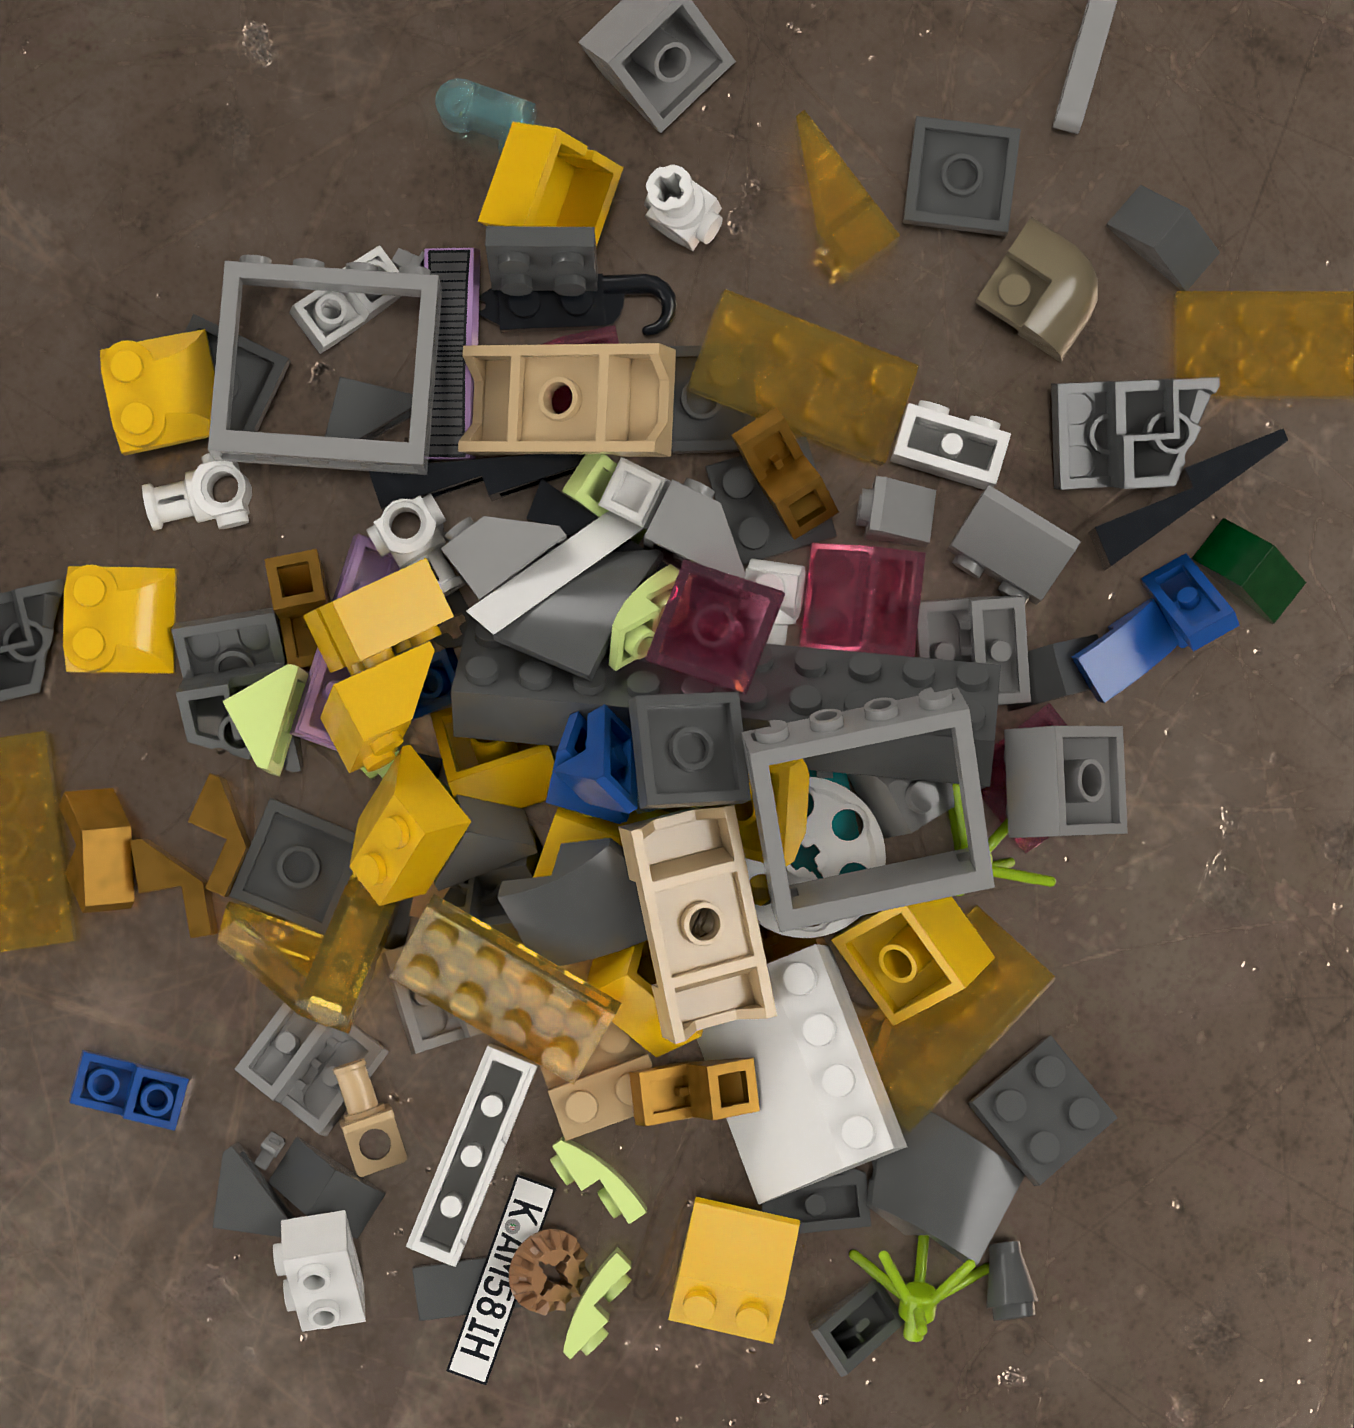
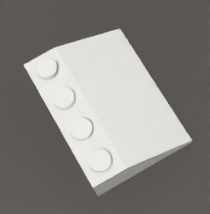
M814 944L767 964L777 1016L768 1019H737L703 1029L702 1036L697 1038L705 1061L754 1058L760 1111L726 1119L758 1205L907 1147L831 946Z

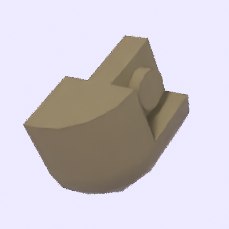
M1031 217L975 302L1019 331L1017 335L1061 363L1092 316L1098 301V278L1091 261L1076 245Z

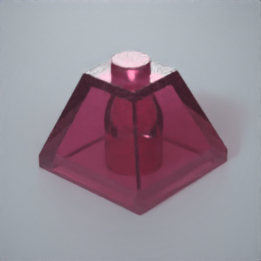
M684 559L645 660L648 663L747 695L785 593L781 590Z

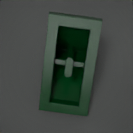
M1225 518L1221 519L1191 557L1197 566L1271 624H1275L1307 583L1275 545Z

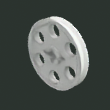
M809 777V794L812 796L814 807L811 814L807 817L806 834L801 845L804 848L812 845L817 847L819 854L816 855L814 861L818 866L816 869L821 876L826 878L839 875L841 869L848 863H859L866 867V869L885 865L886 852L883 835L875 816L868 806L856 794L835 782L817 777ZM850 809L855 811L863 821L862 832L854 840L845 841L839 839L832 830V820L842 810ZM745 858L749 880L758 874L766 875L764 863ZM791 864L786 867L789 885L818 879L813 872H809L805 867H801L798 870H795ZM771 903L766 906L755 904L757 919L760 921V925L775 933L795 938L826 936L847 927L860 917L856 916L822 923L814 927L808 926L780 932Z

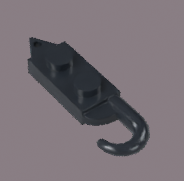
M601 273L598 274V291H585L584 294L579 296H563L555 291H532L527 295L512 296L503 293L501 290H492L490 288L479 295V303L483 302L486 305L485 309L479 310V316L499 326L501 333L605 329L614 325L620 318L624 307L625 295L651 294L660 301L662 313L656 322L642 328L643 335L650 336L659 334L670 326L676 316L677 301L670 285L658 276L649 274L603 275Z

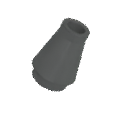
M1020 1241L988 1245L990 1259L986 1308H992L993 1320L1001 1321L1036 1316L1034 1303L1039 1302L1021 1252Z

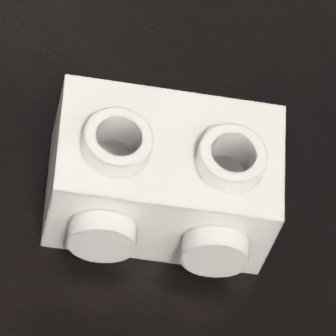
M920 400L918 405L908 403L890 462L983 490L988 485L994 488L999 477L1011 433L999 430L1000 424L987 418L970 416L968 421L948 415L950 409L937 403Z
M345 1210L281 1220L282 1243L273 1244L274 1265L277 1276L286 1275L287 1279L283 1280L286 1308L288 1312H297L302 1332L366 1322L364 1280Z

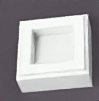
M621 457L598 505L648 529L671 481Z

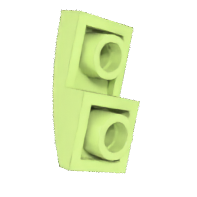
M669 564L644 581L629 596L617 613L612 625L609 666L615 671L636 659L646 657L652 650L656 649L658 627L671 623L676 617L681 615L685 575L672 564Z
M563 1136L553 1143L552 1147L557 1155L552 1157L550 1161L567 1186L575 1181L580 1190L583 1191L600 1179L604 1188L597 1193L614 1219L622 1214L628 1224L647 1213V1206L630 1184L610 1164L594 1152L572 1140L565 1141Z
M618 1247L594 1274L574 1310L563 1353L569 1359L579 1350L586 1356L589 1355L609 1334L603 1326L609 1321L610 1314L598 1301L604 1297L610 1303L632 1281L626 1274L632 1268V1261Z

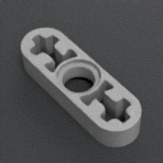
M1088 0L1056 110L1053 128L1078 135L1086 113L1117 0Z

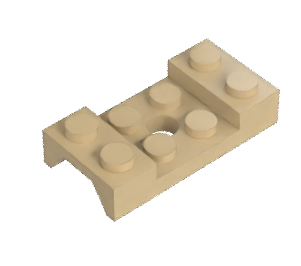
M660 343L463 346V358L474 380L472 424L459 440L458 452L476 457H507L524 454H614L621 457H671L676 349ZM568 385L572 392V403L565 412L557 414L552 407L553 394L559 387Z
M734 804L696 806L619 826L629 880L636 882L657 981L656 984H652V990L662 1037L674 1044H678L688 1040L696 1031L737 1019H768L777 1016ZM708 908L713 915V927L707 935L695 938L689 929L690 918L697 910Z
M494 941L548 1087V1094L565 1141L634 1117L629 1072L654 1066L649 1052L582 998L593 959L564 966L538 969L524 943ZM583 1005L594 1012L596 1026L590 1034L576 1036L567 1029L565 1016L568 1010L574 1006Z

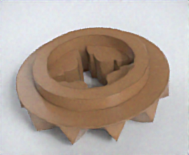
M546 1229L529 1236L518 1247L509 1268V1285L514 1298L521 1306L546 1316L548 1312L554 1310L566 1311V1304L572 1298L581 1297L579 1288L583 1278L590 1275L585 1268V1258L588 1254L581 1248L577 1238L562 1230ZM539 1262L545 1265L556 1266L555 1269L560 1274V1281H546L547 1277L542 1272L543 1269L538 1266Z

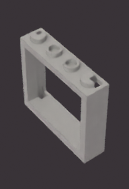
M260 255L240 256V262L225 261L208 451L215 461L427 475L442 300V285L439 275H430L431 271L420 266L399 267V272L378 271L376 265L365 262L346 263L345 269L326 268L324 262L309 258L294 259L292 265L271 264L272 260L270 258ZM243 285L421 297L409 442L230 430Z
M932 687L921 691L919 696L900 700L886 697L868 701L861 708L842 712L838 709H823L814 712L808 719L788 723L782 720H770L769 727L741 732L771 908L780 932L995 887L970 709L958 688L934 692ZM951 728L968 848L789 885L769 765Z

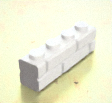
M492 1043L487 1045L406 1247L456 1267L539 1062Z

